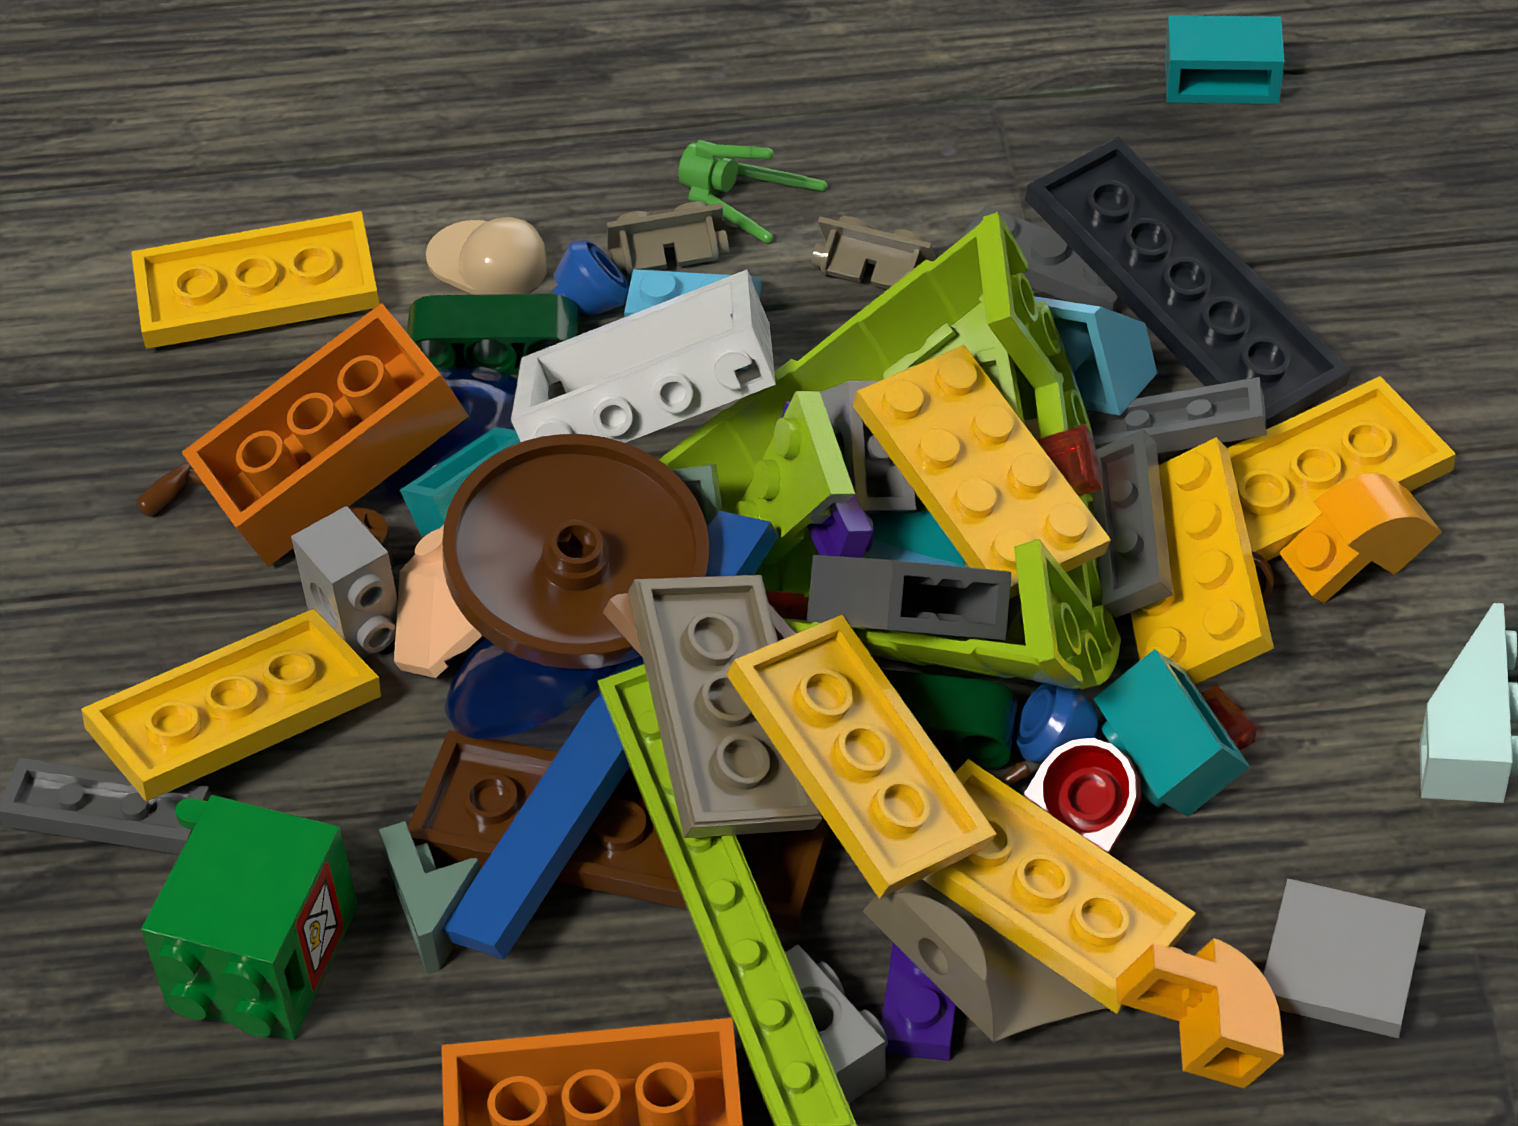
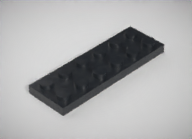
M1119 136L1028 184L1025 201L1204 386L1260 377L1264 395L1266 430L1290 419L1347 385L1352 370Z

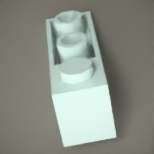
M1493 603L1427 703L1419 744L1421 798L1503 803L1509 776L1518 777V736H1511L1510 724L1517 723L1518 683L1508 682V670H1514L1516 664L1517 634L1516 631L1505 630L1504 603Z

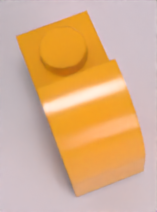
M1364 474L1345 480L1319 496L1314 503L1322 513L1286 545L1279 554L1310 595L1320 602L1326 603L1370 561L1396 575L1438 537L1442 531L1407 488L1383 474Z
M1213 938L1195 956L1184 953L1175 947L1161 946L1153 943L1116 978L1117 1003L1179 1021L1182 1070L1245 1089L1284 1055L1279 1007L1269 983L1252 961L1223 941Z

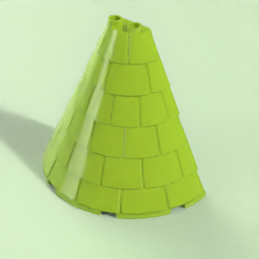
M998 212L984 216L979 225L933 262L927 259L799 361L790 359L774 372L776 385L742 397L727 410L725 408L659 459L670 469L716 464L722 511L733 514L735 505L738 501L742 500L753 478L756 463L762 460L774 436L775 425L782 416L786 401H791L796 391L822 392L847 381L883 380V372L906 354L919 351L924 346L926 339L944 324L948 323L952 326L981 303L978 297L983 294L987 325L1014 361L1024 420L1038 418L1042 449L1094 516L1088 458L1089 451L1086 445L1079 441L1092 434L1084 403L1046 301H1035L1032 288L1024 273L1028 272V263L1011 231ZM915 502L916 510L911 512L928 511L924 504ZM805 527L804 539L774 565H760L754 574L762 575L768 603L796 634L821 624L816 621L807 622L813 555H819L807 527ZM1040 539L1014 546L1026 646L986 641L984 638L851 626L867 651L874 657L922 666L933 664L1000 678L1018 677L1070 689H1077L1079 687L1080 689H1086L1107 681L1116 665L1121 644V638L1112 614L1103 606L1098 557L1065 572Z

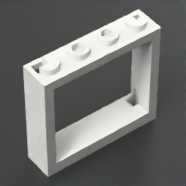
M748 270L522 357L511 417L520 442L556 434H586L626 443L776 385L770 324ZM754 359L760 377L742 384L736 370L752 364ZM561 381L566 394L549 399V385Z

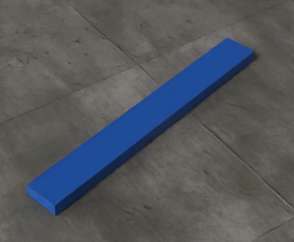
M718 511L707 528L709 561L706 577L754 575L779 537L772 523ZM640 656L617 664L610 676L643 665V657ZM600 691L443 926L442 930L452 943L504 960L630 767Z

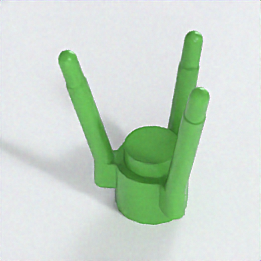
M698 140L688 145L679 165L678 177L681 185L691 188L688 197L689 201L704 202L707 206L722 203L724 218L767 244L773 241V235L714 195L721 191H730L737 175L821 192L826 191L828 187L824 180L739 163L732 159L768 160L774 156V151L771 148L720 145Z

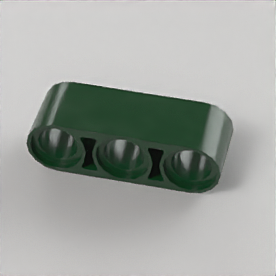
M558 294L430 295L415 300L410 306L406 333L442 376L519 375L522 357L578 336L580 311L574 301Z
M881 669L944 760L949 762L951 766L961 767L969 759L984 770H992L1002 767L1009 761L1019 705L1017 695L1009 687L987 680Z

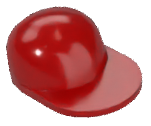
M1095 738L1074 739L1054 749L1041 764L1023 796L1109 854L1124 828L1136 816L1142 798L1141 778L1133 762L1116 746Z

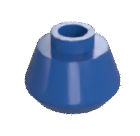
M573 241L570 243L554 272V278L558 285L553 289V293L570 298L578 305L579 311L589 317L623 306L627 301L629 285L615 263L591 241Z
M1046 683L1041 684L1024 705L1016 726L1015 739L1023 758L1032 763H1043L1054 749L1071 740L1087 738L1100 740L1102 729L1101 725L1098 724V711L1079 688L1070 689Z

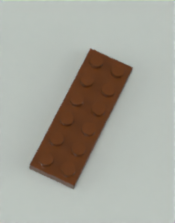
M448 730L408 825L414 845L418 846L427 843L433 857L462 862L471 858H477L480 866L483 867L559 752ZM629 767L555 882L687 909L632 770ZM823 816L822 820L813 830L736 835L774 928L800 933L832 832L831 827Z

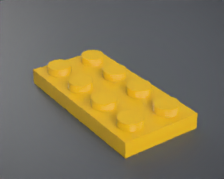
M362 211L131 251L141 333L146 349L373 309L380 305Z
M965 345L856 392L853 408L970 568L1012 572L1009 599L1020 594L1014 546L1040 539L1065 572L1105 554L1111 541L1109 536Z
M1381 376L1267 429V435L1248 438L1227 448L1230 454L1251 550L1261 555L1266 561L1279 556V552L1322 513L1314 501L1337 484L1359 475L1377 473L1392 478L1410 492L1453 471L1456 453Z
M1217 437L1159 465L1173 595L1130 612L1139 659L1142 660L1156 649L1184 668L1195 685L1274 649L1229 450Z
M313 608L81 708L84 727L147 802L381 697L379 676Z
M843 615L734 659L726 676L879 899L986 848L997 833Z
M968 759L954 774L997 834L986 848L922 878V880L1118 1014L1124 1005L1117 1003L1116 978L1153 943L1174 947L1189 929L1196 913Z

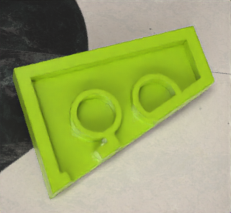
M820 391L795 392L783 418L778 419L775 425L774 436L762 460H759L755 465L753 478L742 500L738 501L735 505L733 514L769 521L779 536L761 565H774L804 539L805 527L808 524H821L831 516L830 505L832 503H846L855 495Z

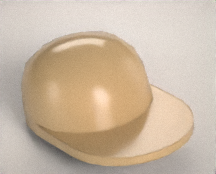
M514 217L496 218L490 221L468 220L454 223L434 235L426 249L427 265L434 276L473 295L529 294L540 286L547 274L546 250L539 233L527 221Z

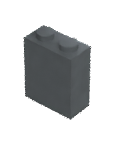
M813 555L807 622L816 621L823 623L843 615L850 626L1006 640L1012 572L899 560Z

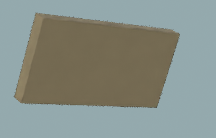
M762 575L635 579L628 590V595L684 838L815 829L822 820L820 811L726 676L734 659L778 642Z

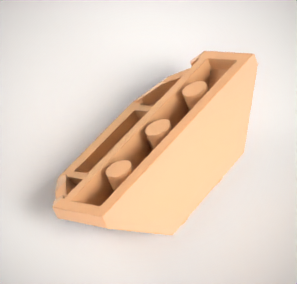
M444 525L420 540L415 548V555L400 570L394 662L401 671L436 678L449 666L453 656L467 650L483 636L460 612L446 584L442 560Z

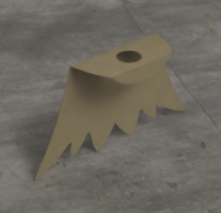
M946 762V763L949 765V767L951 768V770L953 771V769H952L950 763H949V762ZM922 879L881 899L876 895L863 910L993 1042L1036 1026L1107 1008Z

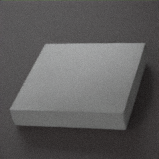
M1287 879L1263 975L1275 995L1279 1010L1399 1038L1426 910Z

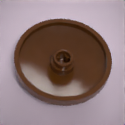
M586 434L542 436L517 443L494 454L480 464L461 484L451 501L444 522L442 541L443 571L450 594L460 612L481 635L503 650L522 659L557 668L591 669L613 666L630 661L641 655L604 615L603 611L608 601L617 594L628 593L635 579L706 577L709 561L708 529L700 506L690 489L678 475L654 456L627 443L601 436Z

